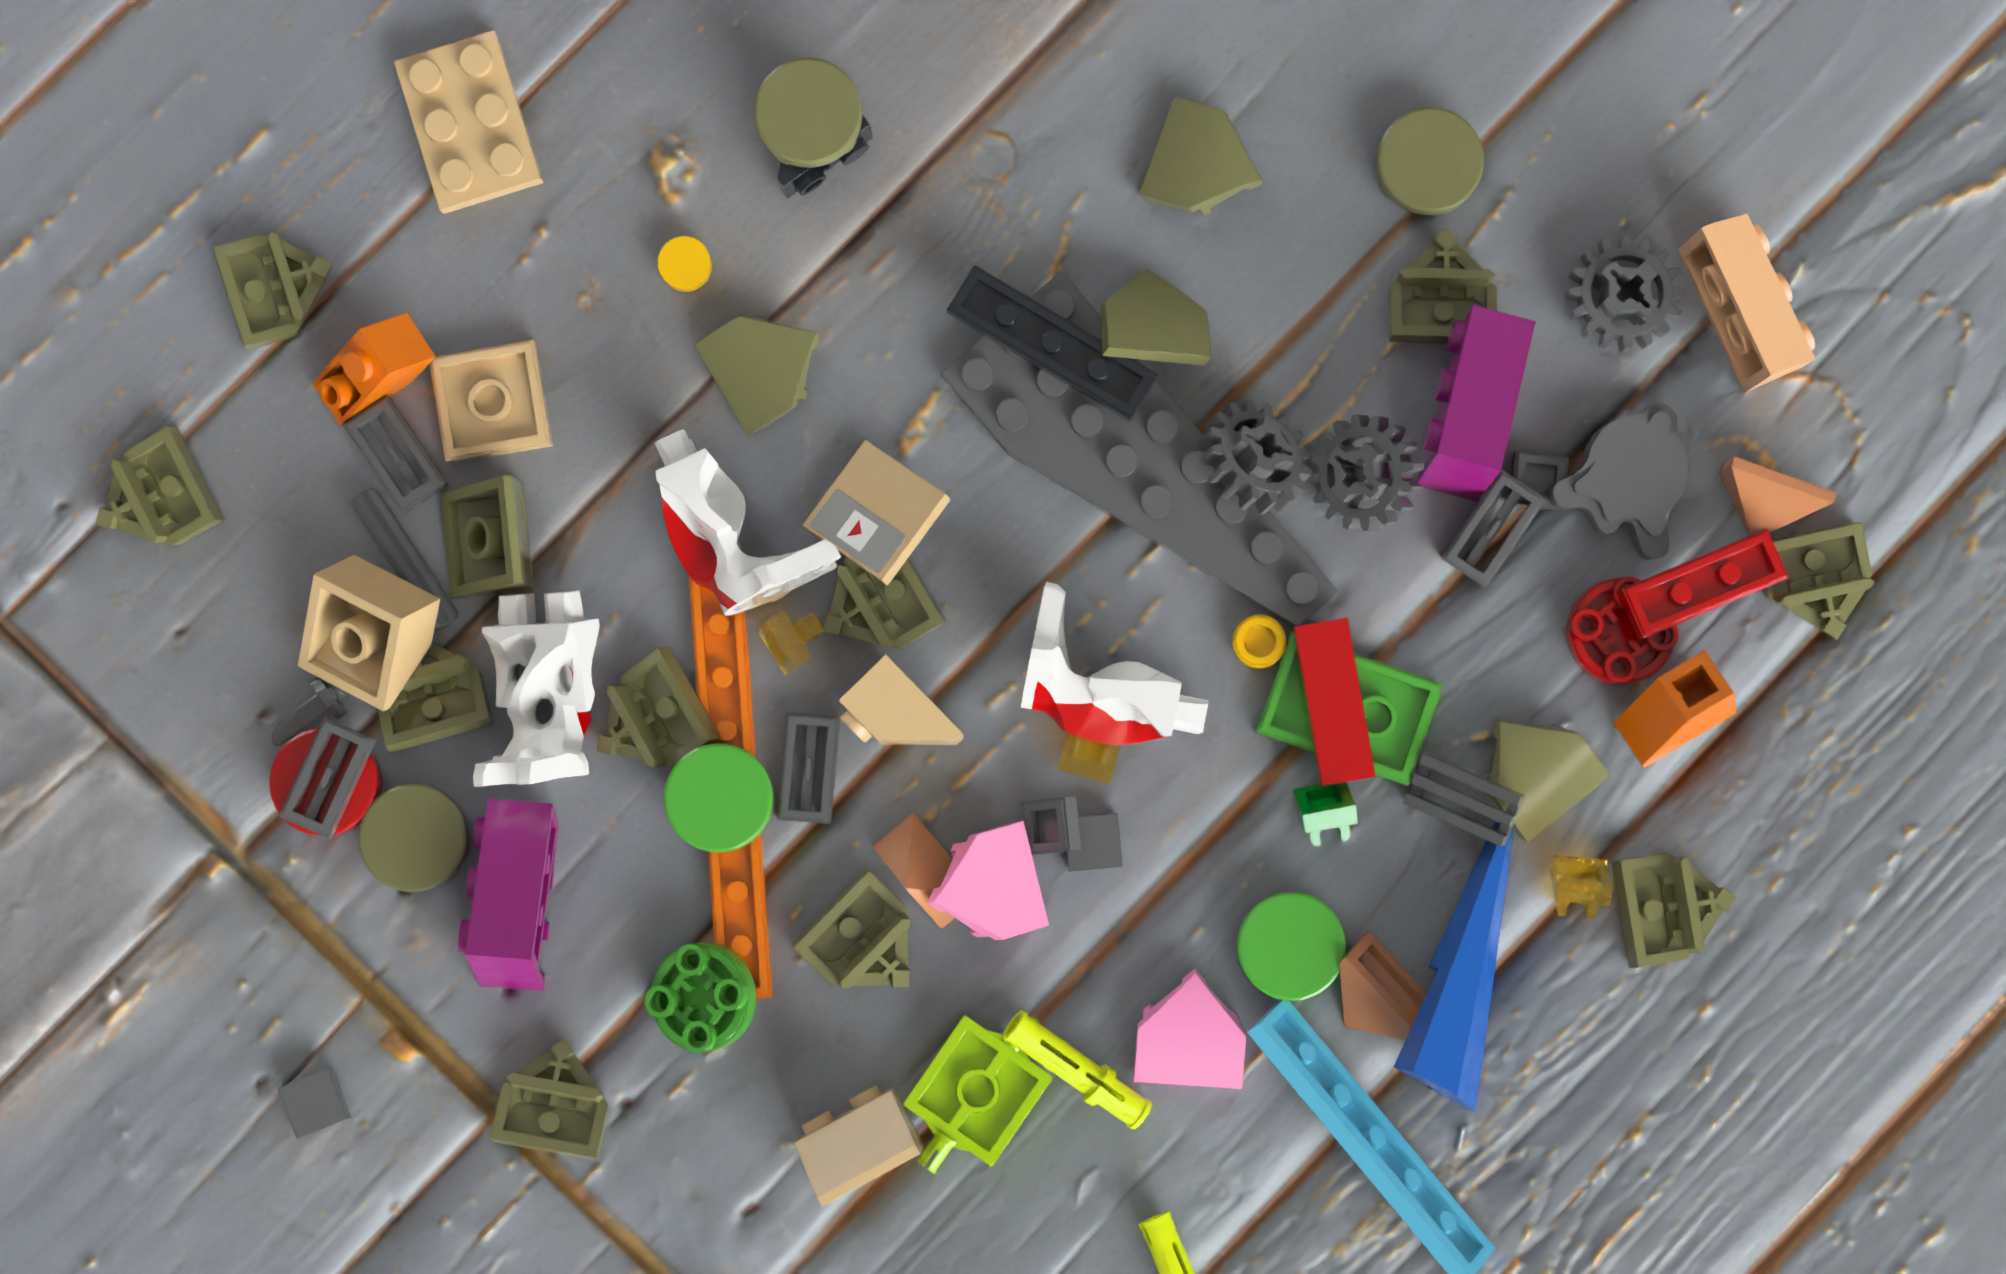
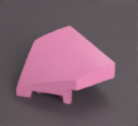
M1024 821L1011 822L969 835L966 842L953 844L950 851L953 858L941 886L933 889L927 902L939 912L947 911L970 928V933L977 938L991 937L994 940H1004L1049 925Z
M1196 969L1182 978V984L1154 1006L1148 1005L1143 1009V1019L1137 1024L1134 1082L1242 1089L1246 1031L1240 1025L1239 1015L1234 1010L1231 1011L1207 986L1206 980Z

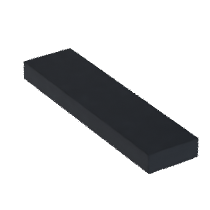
M976 265L972 267L947 308V314L1128 422L1133 418L1158 376L1156 372L1134 359L1102 356V340Z

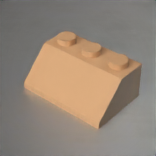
M1748 214L1704 226L1678 249L1680 257L1744 393L1800 369L1815 359L1812 352L1815 348L1813 335L1804 321L1797 320L1789 303L1792 301L1790 286L1780 272L1775 273L1767 256L1770 252L1768 239L1759 225L1752 224Z

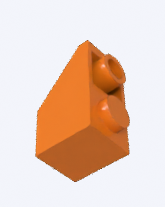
M404 313L360 328L312 383L318 391L322 402L329 408L341 427L385 396L390 397L411 384L436 356L409 314Z
M1703 650L1658 677L1615 720L1614 726L1642 768H1645L1736 714L1735 693L1706 651Z

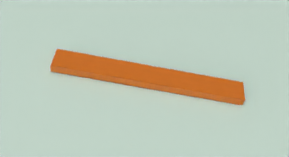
M689 575L697 697L720 736V739L713 744H728L739 747L757 759L746 611L726 616L715 593L706 587L697 585ZM761 832L752 842L742 848L729 852L708 851L714 943L731 949L745 962L754 980L756 999L773 997Z

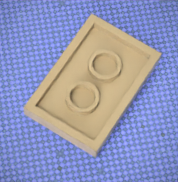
M495 30L394 61L437 204L443 214L544 183L500 40Z

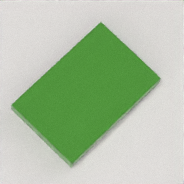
M1291 631L1255 733L1315 754L1294 633ZM1354 653L1375 775L1404 786H1409L1443 684Z

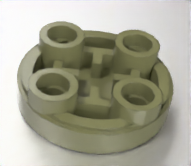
M798 58L778 66L764 79L755 98L754 118L761 140L779 162L798 167L812 168L832 163L854 148L862 125V105L854 82L841 68L831 62L818 58Z
M1435 107L1415 109L1395 120L1385 132L1376 156V170L1381 192L1401 208L1420 215H1438L1456 210L1470 197L1477 187L1484 167L1482 144L1473 127L1458 114Z
M405 784L385 791L371 803L359 827V850L365 866L378 881L399 891L420 892L442 885L459 870L470 852L468 824L461 808L449 795L432 786Z

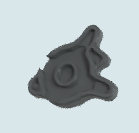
M1654 403L1645 407L1638 414L1622 416L1604 424L1593 434L1585 447L1583 458L1578 468L1568 477L1556 481L1550 486L1548 495L1553 506L1559 509H1582L1588 515L1595 531L1600 535L1614 533L1620 524L1624 522L1630 527L1637 552L1642 558L1656 560L1664 557L1669 550L1667 520L1671 510L1682 497L1689 475L1687 452L1678 433L1675 412L1666 404Z

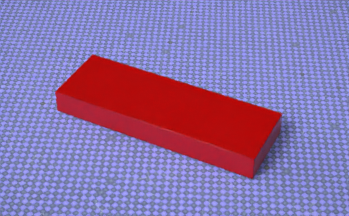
M1765 529L1624 587L1617 592L1638 640H1641L1779 583L1789 577L1768 529Z
M1348 617L1294 626L1293 633L1320 786L1376 777Z

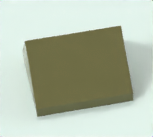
M503 475L441 493L451 599L535 590L524 485L513 476Z

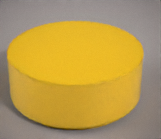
M680 236L668 241L660 250L658 270L668 286L677 291L691 292L701 288L708 281L712 272V260L707 248L699 240L688 236Z
M1252 615L1245 618L1236 627L1232 636L1234 655L1243 665L1253 669H1264L1272 666L1282 657L1286 648L1284 629L1278 621L1266 615Z

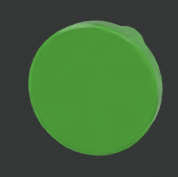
M709 744L690 751L673 767L665 785L664 806L671 826L684 841L701 850L729 852L742 848L759 836L772 815L774 794L766 769L752 754L733 745Z
M1282 892L1267 896L1249 910L1240 925L1236 948L1239 966L1247 979L1257 989L1277 999L1296 1001L1313 997L1331 985L1340 972L1339 962L1345 956L1346 941L1339 919L1325 903L1304 893Z
M692 943L674 950L661 962L654 975L652 986L645 995V1006L648 1013L655 1018L660 1030L671 1042L691 1052L701 1053L729 1046L742 1036L754 1015L756 989L749 968L734 951L717 943Z

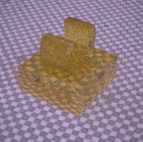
M782 610L765 620L758 633L786 677L807 663L812 655L806 646L820 637L819 635L824 632V629L814 613L792 624L785 611Z
M1068 733L1058 770L1109 785L1121 745L1092 742Z
M1553 855L1550 876L1558 916L1565 917L1567 906L1570 902L1583 903L1586 919L1593 920L1596 917L1598 905L1610 906L1613 884L1607 860Z

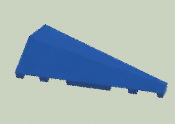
M1495 822L1493 828L1498 830L1501 823ZM1513 829L1504 846H1499L1486 840L1430 962L1429 967L1437 971L1394 1064V1068L1428 1085V1089L1474 1112L1481 1076L1514 834Z

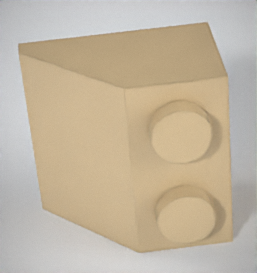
M352 555L327 567L313 576L298 667L384 712L392 706L432 644L440 598L356 555Z
M886 654L838 700L847 709L840 719L864 743L872 736L881 745H957L964 739L963 733Z
M876 1084L850 1098L849 1102L853 1109L834 1119L830 1110L801 1125L805 1135L798 1138L794 1144L821 1207L921 1154L923 1143L893 1087L882 1093Z

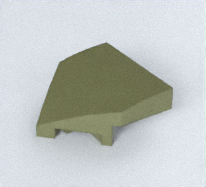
M1174 97L1139 195L1147 202L1190 213L1200 210L1207 216L1213 212L1215 205L1245 188L1251 191L1264 182L1254 166L1237 128L1230 121L1224 110Z
M1447 228L1434 239L1433 244L1408 267L1405 266L1399 272L1396 281L1391 284L1389 289V342L1447 343L1454 321H1463L1473 304L1497 311V287L1492 283L1495 274L1489 268L1483 269L1457 244L1458 239Z
M272 231L270 235L261 234L213 247L215 260L244 350L249 351L297 336L333 267V263L320 256L314 257L280 239V235Z
M1148 269L1124 285L1101 306L1102 356L1203 366L1211 358L1207 311L1182 291Z
M738 316L695 343L696 348L747 435L757 434L796 408L798 399L807 398L808 389H806L805 384L812 350L817 349L819 332L767 321L768 319L760 317Z
M167 426L125 451L123 459H112L110 468L114 474L105 508H99L95 524L109 529H118L145 538L153 543L180 545L225 519L178 427Z
M1862 522L1847 523L1773 540L1789 578L1764 588V596L1825 634L1838 639L1847 626L1844 624L1858 601L1866 589L1870 590L1875 583L1870 579L1872 570Z
M845 557L843 565L838 566V579L829 615H826L823 631L878 644L887 648L903 649L947 621L909 557L888 586Z
M433 642L392 706L384 712L377 708L384 744L390 753L494 725L486 688L479 669L472 666L464 656L460 654L457 656Z
M670 647L657 648L621 675L620 683L607 685L606 694H608L611 702L605 734H599L597 751L632 758L645 762L646 766L653 768L659 766L674 767L690 751L704 745L713 744L720 739L718 732Z
M1496 719L1493 736L1497 738L1492 771L1491 774L1486 776V779L1525 795L1513 828L1519 837L1528 843L1611 776L1587 742L1576 731L1566 730L1556 724L1542 726ZM1492 796L1491 798L1498 808L1506 811L1509 803Z
M1662 853L1611 861L1629 968H1640L1687 960L1691 953H1701L1706 946L1704 940L1722 912L1730 909L1737 898L1724 887H1717L1691 866L1692 862L1685 856L1674 857L1670 853Z
M866 867L791 945L831 985H839L841 989H851V986L883 985L910 987V970L908 968V929L910 928V919L907 916V907Z
M564 1038L552 1046L549 1052L517 1073L513 1072L506 1077L508 1081L501 1087L490 1139L492 1142L598 1161L609 1106Z

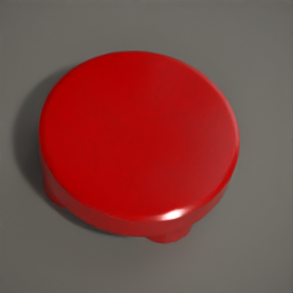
M1620 577L1601 581L1583 592L1570 610L1566 625L1569 650L1580 668L1601 682L1613 685H1627L1645 680L1664 666L1674 646L1677 644L1679 633L1676 625L1638 640L1617 592L1624 587L1639 582L1638 578Z
M319 728L305 731L293 737L281 748L274 759L270 771L269 788L273 804L279 814ZM332 735L297 811L298 813L306 814L340 740V736ZM352 742L317 821L323 823L357 749L358 744ZM372 752L334 835L345 833L358 826L371 803L382 791L383 780ZM285 820L288 824H290L292 827L301 832L321 836L317 833H314L308 829H305L299 825H296L290 821Z

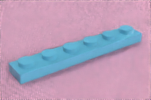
M1289 1000L1277 1002L1247 1033L1448 1274H1476L1496 1248Z

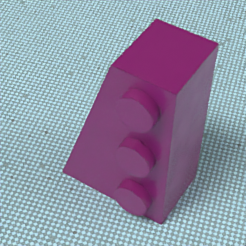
M1474 304L1463 321H1454L1446 351L1453 352L1449 369H1443L1435 392V400L1439 401L1435 419L1431 418L1423 442V449L1426 450L1422 461L1424 469L1419 472L1417 482L1424 488L1477 502L1499 474L1505 456L1536 321Z
M488 799L485 817L478 816L476 818L474 848L480 849L478 868L470 867L467 875L466 898L467 900H473L470 920L463 919L460 924L458 948L459 952H465V956L480 986L544 991L545 974H541L538 966L542 940H548L550 923L544 922L549 889H553L558 819L552 803Z

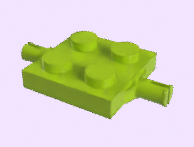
M965 1014L903 1103V1106L925 1120L931 1131L935 1134L916 1160L924 1167L935 1150H938L927 1167V1170L936 1174V1170L952 1147L969 1151L992 1167L1054 1077L1034 1063L1018 1047L1005 1041L1002 1038V1033L987 1030ZM1031 1015L1032 1019H1034L1038 1023L1040 1022L1039 1019Z

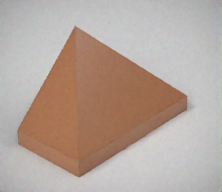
M1733 457L1723 463L1719 472L1749 536L1768 529L1770 533L1834 503L1837 494L1828 489L1738 457Z
M913 812L876 843L873 848L904 888L942 929L955 917L947 911L939 912L927 902L933 889L941 886L952 858Z
M1367 931L1339 962L1344 1027L1406 1040L1427 992L1370 931Z

